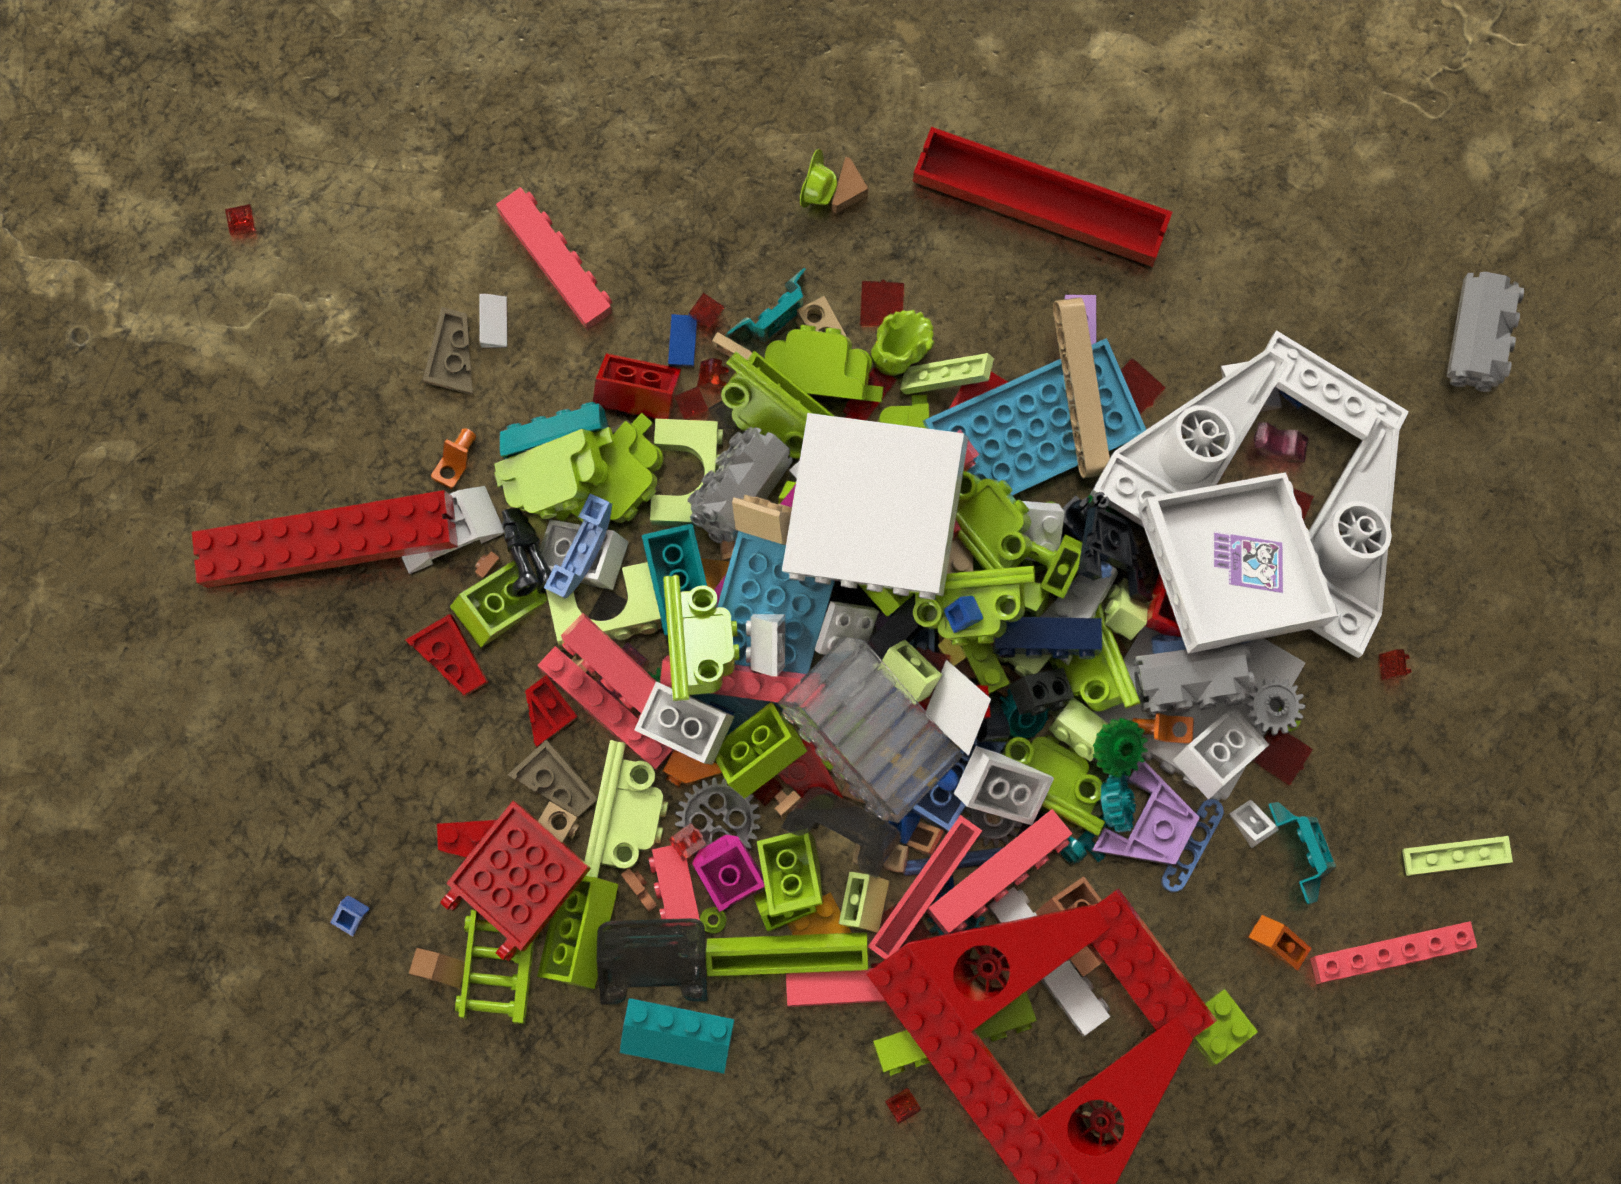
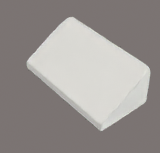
M480 294L481 348L507 347V297Z

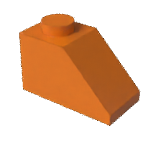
M675 749L663 769V774L667 776L665 780L677 787H680L681 784L691 786L701 783L702 780L707 781L714 777L723 776L718 764H704Z
M1261 915L1249 935V938L1260 948L1295 970H1299L1311 950V947L1286 925L1264 915Z

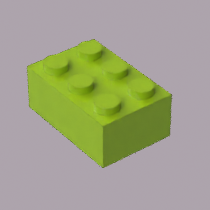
M770 702L724 738L715 761L728 785L745 799L806 753L807 749L789 717L773 702Z

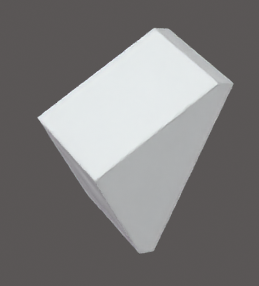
M1252 800L1229 813L1251 848L1279 830Z

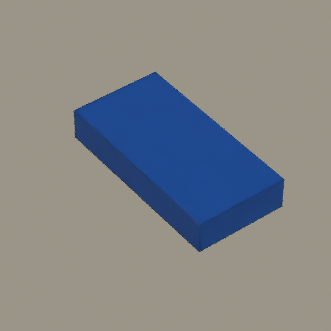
M671 315L668 366L694 368L697 316Z

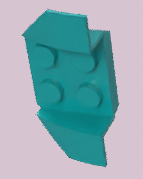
M804 267L786 282L785 287L789 291L779 298V304L772 310L770 308L764 310L759 315V321L756 324L750 318H744L729 330L725 337H730L743 326L754 339L765 343L797 316V309L803 307L802 290L796 282L804 274L806 268Z
M1279 802L1270 803L1268 805L1277 827L1295 822L1299 823L1300 827L1297 828L1299 838L1302 843L1306 842L1310 851L1307 853L1308 861L1312 868L1316 867L1318 872L1315 876L1299 881L1307 904L1318 902L1322 878L1328 876L1336 868L1317 817L1295 816Z

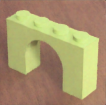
M655 419L654 445L660 450L685 451L695 455L704 466V476L710 470L715 473L719 469L715 461L720 455L717 454V446L723 443V429H718V421ZM702 482L696 490L700 489V487L703 485ZM693 492L682 496L653 495L650 511L651 525L679 527L692 524L693 522L690 520L692 510L688 498ZM693 523V527L702 528Z
M648 562L623 567V578L628 595V601L624 610L613 619L592 621L611 639L625 640L639 633L645 635L655 633L658 629H662ZM546 589L559 650L567 651L562 646L564 641L561 634L582 613L577 607L574 592L567 598H563Z

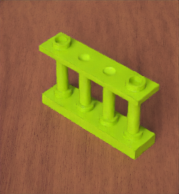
M471 910V915L465 918L464 931L468 932L462 993L461 996L456 997L455 1012H459V1017L467 1019L468 1010L503 1013L513 1017V1023L525 1024L535 939L525 951H520L517 948V952L511 960L519 964L518 974H513V977L472 973L474 957L501 958L496 954L499 948L475 946L477 930L499 931L487 920H479V913L476 910ZM471 983L511 987L512 990H516L515 1001L501 1003L470 1000Z

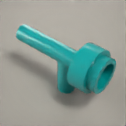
M1104 814L1099 819L1105 821ZM1087 830L1077 840L1069 837L1067 840L1070 844L1060 851L1061 856L1072 865L1080 863L1087 856L1085 848L1097 862L1103 860L1106 855L1092 852L1096 844L1092 839L1096 835Z

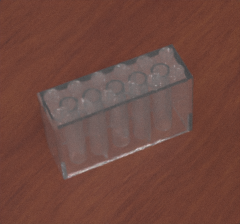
M844 636L778 702L783 709L782 715L790 723L793 724L795 722L800 728L798 731L800 736L816 746L815 752L825 762L828 760L833 766L832 772L840 780L843 781L845 779L850 785L848 788L850 793L857 799L861 798L866 803L864 807L866 811L874 818L880 817L885 822L889 820L899 823L963 757L962 753L864 640Z

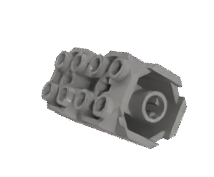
M1480 272L1479 277L1473 278L1474 273H1467L1463 279L1446 376L1451 379L1450 384L1453 386L1465 387V385L1474 386L1478 391L1490 392L1491 387H1497L1500 383H1503L1505 377H1508L1510 374L1512 363L1508 361L1509 352H1513L1516 337L1510 335L1512 334L1513 327L1517 328L1520 313L1516 312L1518 303L1522 302L1524 288H1520L1519 283L1516 281L1510 284L1511 278L1505 275Z
M756 427L748 428L743 434L737 432L730 439L729 444L731 446L728 450L722 452L715 461L719 469L715 473L710 470L702 478L701 482L703 485L700 489L695 490L688 498L692 510L690 520L706 530L713 541L722 543L723 540L731 542L737 539L738 530L735 529L732 506L733 497L743 499L744 495L767 499L793 462L792 457L788 458L790 454L789 448L774 434L768 432L764 436L759 434L761 429Z
M1241 643L1189 654L1187 649L1136 656L1134 666L1139 665V672H1134L1139 700L1143 703L1141 706L1142 712H1147L1148 717H1155L1156 713L1164 714L1163 712L1167 710H1174V713L1190 711L1189 708L1193 707L1194 704H1199L1200 710L1215 708L1216 704L1226 702V706L1242 704V700H1245V697L1250 694L1251 688L1255 687L1253 672H1248L1247 662L1250 661L1248 645L1242 646Z

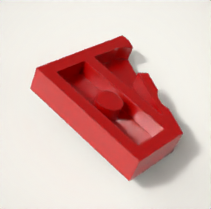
M547 675L525 690L534 744L537 748L545 740H549L578 718Z

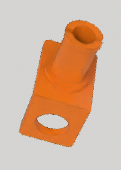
M462 429L454 443L450 440H445L443 457L432 472L431 479L450 489L455 487L467 468L468 449L473 441L476 440V435L471 430ZM449 467L454 470L455 476L451 479H445L440 475V471L443 468Z
M1156 713L1155 719L1133 718L1132 720L1138 723L1139 728L1145 730L1144 735H1154L1155 740L1189 744L1193 741V717L1167 716L1162 713ZM1178 722H1183L1187 726V733L1183 737H1176L1173 733V727Z

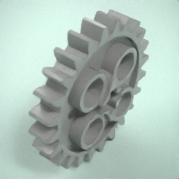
M715 777L712 780V785L708 786L705 780H702L703 788L701 789L693 785L695 792L693 795L687 792L684 793L688 801L687 803L679 801V804L684 807V811L676 812V815L682 817V821L675 823V825L683 827V830L677 835L686 836L687 839L683 842L684 846L691 843L690 854L713 843L712 836L715 832L722 831L726 835H731L720 825L713 827L711 825L713 819L699 808L700 804L706 806L717 816L722 813L725 816L723 821L737 832L736 836L739 837L745 847L751 848L748 839H757L752 830L760 829L759 825L754 824V820L761 818V815L753 814V810L759 807L758 804L750 805L749 803L754 797L753 795H749L744 799L732 787L727 786L725 778L720 785ZM713 794H719L724 799V805L720 809H713L709 806V798ZM733 811H740L744 815L742 825L733 826L729 822V815ZM702 814L706 817L707 825L704 829L697 830L692 826V818L695 815Z

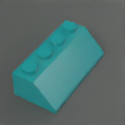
M589 402L580 406L581 409L574 411L570 409L560 410L556 412V416L546 418V416L536 417L531 420V423L525 425L521 423L511 424L506 427L507 430L500 431L501 457L504 459L510 458L580 429L592 432L608 427L604 408L599 403Z
M693 523L642 535L666 641H668L663 577L678 575L680 592L691 591L697 586H707Z
M629 998L619 1053L725 1074L735 1019Z

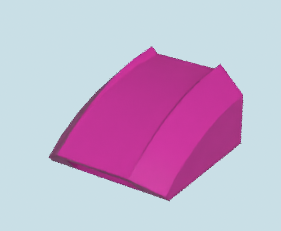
M725 835L700 849L692 863L719 912L765 887L763 874L738 836Z

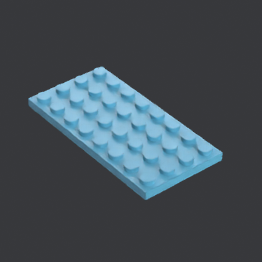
M1106 338L1091 346L1108 451L1131 441L1146 431V427ZM1061 359L923 420L926 429L957 432L961 429L980 454L973 459L976 464L966 472L978 476L980 480L993 479L1001 481L1003 479L1012 488L1011 495L1078 465Z
M738 531L717 606L727 609L730 612L731 621L737 622L738 637H733V644L739 645L740 660H734L735 665L751 667V663H746V648L751 647V637L746 636V622L751 621V616L753 614H785V668L782 671L808 674L835 581L831 580V585L816 583L813 577L805 576V581L789 579V574L782 571L786 545ZM711 693L692 695L693 698L707 704L712 701L735 711L734 719L726 736L770 703V701ZM773 702L789 717L794 726L799 705Z

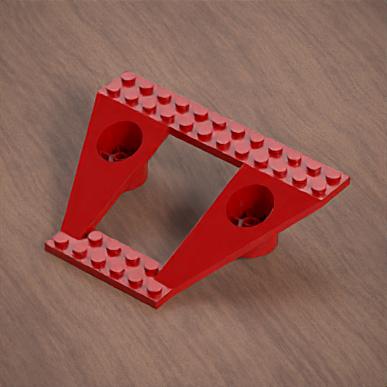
M1119 888L1096 904L908 942L866 974L1020 1184H1117L1195 1036L1217 1021ZM1092 943L1156 1031L1041 1117H1038L974 1029ZM982 945L990 946V953H986ZM973 947L980 955L979 959L970 958ZM970 964L977 966L978 973L974 975ZM1002 970L1010 972L1008 982L1002 975ZM979 975L987 979L986 985L977 979ZM997 978L1003 987H992V980ZM1095 1100H1103L1104 1104L1099 1106ZM1088 1102L1094 1111L1092 1113L1082 1111L1084 1103ZM1083 1118L1090 1119V1127L1087 1128ZM1116 1124L1124 1126L1123 1136L1115 1128ZM1094 1129L1099 1132L1100 1138L1096 1137L1091 1130ZM1110 1132L1116 1140H1105V1133Z

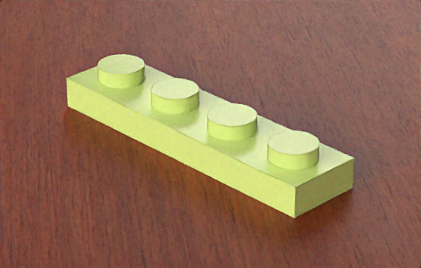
M989 353L910 366L904 372L900 390L905 394H912L989 381L994 358Z
M1509 836L1402 850L1406 876L1513 862Z

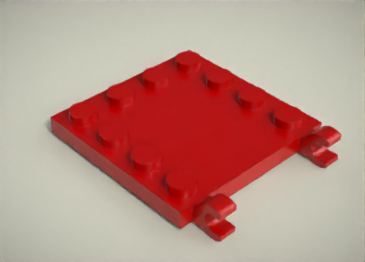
M512 801L446 884L451 887V890L442 898L440 903L447 910L450 908L454 911L463 898L507 938L496 951V954L502 960L506 959L509 962L515 956L517 948L520 951H525L591 870V867L521 805Z

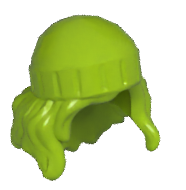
M914 310L895 311L894 315L889 314L886 316L877 330V341L871 349V358L875 368L885 375L896 376L907 371L911 363L919 362L934 345V328L930 319L924 318L922 312L916 314Z

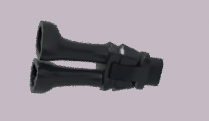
M519 508L505 509L502 511L505 542L519 573L518 579L512 585L513 594L515 597H523L535 590L539 594H546L544 586L552 570H550L539 548L540 539L537 537L531 524L527 523L529 519L527 516H523L522 510ZM527 552L529 553V556L534 565L536 575L534 574L531 565L527 559V556L525 554Z

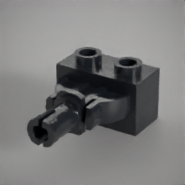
M1097 492L1088 504L1090 501L1089 497L1080 500L1077 496H1074L1062 508L1064 510V520L1061 536L1064 538L1067 535L1083 543L1088 510L1097 506L1106 511L1110 501L1109 497L1107 496L1102 500L1105 494Z

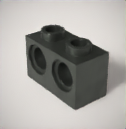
M1064 668L1023 676L1009 685L1019 715L1031 713V716L1044 713L1047 711V708H1050L1051 712L1066 707V701L1074 698Z

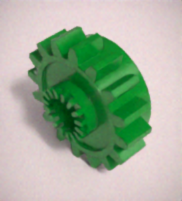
M1120 718L1119 721L1112 719L1110 724H1104L1100 732L1096 734L1097 737L1093 744V757L1098 760L1096 765L1103 768L1104 773L1121 778L1122 774L1130 776V769L1138 771V761L1143 763L1145 761L1141 755L1148 752V749L1143 747L1148 738L1142 737L1145 730L1139 728L1138 723L1124 718Z

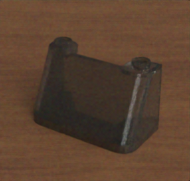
M821 787L809 789L789 813L781 827L792 834L800 836L809 833L812 828L818 830L821 824L862 846V849L857 858L858 865L862 871L876 879L883 877L901 842V833L897 827Z
M686 918L608 921L601 924L597 931V972L600 1004L621 1003L627 997L628 987L681 986V994L686 1000L694 1002L708 1001L705 926L702 921Z

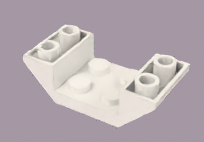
M485 486L458 490L450 494L453 497L455 519L450 521L456 524L458 547L402 556L409 574L432 565V559L480 539L482 544L505 534Z

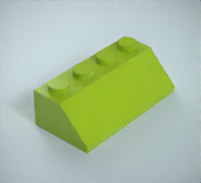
M585 876L550 919L537 977L595 989L619 884L596 877Z

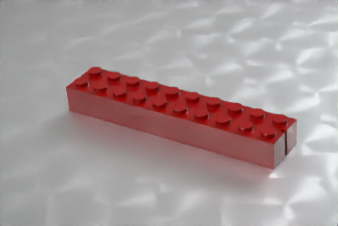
M934 127L930 128L923 146V152L920 154L913 174L914 183L1151 267L1154 265L1173 213L1161 207Z
M442 490L192 532L193 552L195 556L199 557V559L194 560L196 583L206 588L457 548L456 524L450 521L455 519L453 497Z

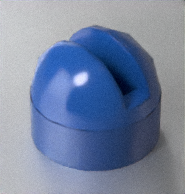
M947 768L936 780V784L946 791H953L959 783V777L951 768Z

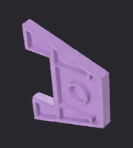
M1145 761L1144 763L1138 762L1139 770L1133 771L1128 782L1151 794L1129 839L1104 827L1092 852L1175 866L1200 817Z

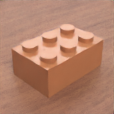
M1083 876L1051 898L1035 913L1038 916L1092 905L1102 900ZM1092 943L1070 958L1083 977L1105 962Z

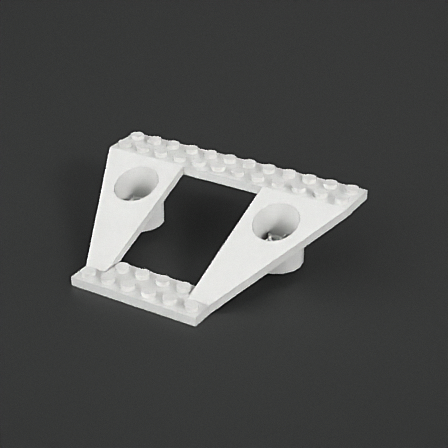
M1276 330L1262 353L1117 449L1111 455L1090 495L1094 496L1097 492H1103L1105 495L1102 500L1107 496L1109 497L1108 506L1144 527L1138 507L1147 498L1217 485L1274 387L1293 397L1362 440L1309 529L1312 546L1319 557V565L1323 576L1327 579L1328 590L1336 604L1338 615L1328 625L1312 628L1311 630L1359 658L1363 655L1382 615L1388 547L1392 537L1390 524L1399 430L1409 411ZM1209 451L1214 453V457L1210 456Z

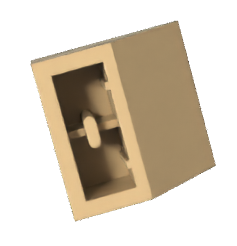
M744 495L743 499L733 497L732 506L736 530L786 545L792 507L775 504L769 500Z

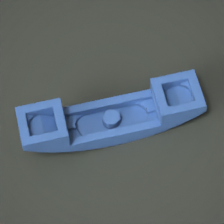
M591 493L589 494L578 516L583 519V522L561 567L555 564L544 586L545 589L563 598H567L577 588L592 566L603 543L610 521L612 503Z

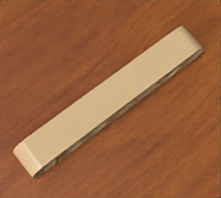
M1080 297L1058 300L1053 304V314L1078 468L1081 477L1084 479L1097 477L1103 472L1110 457L1085 304Z

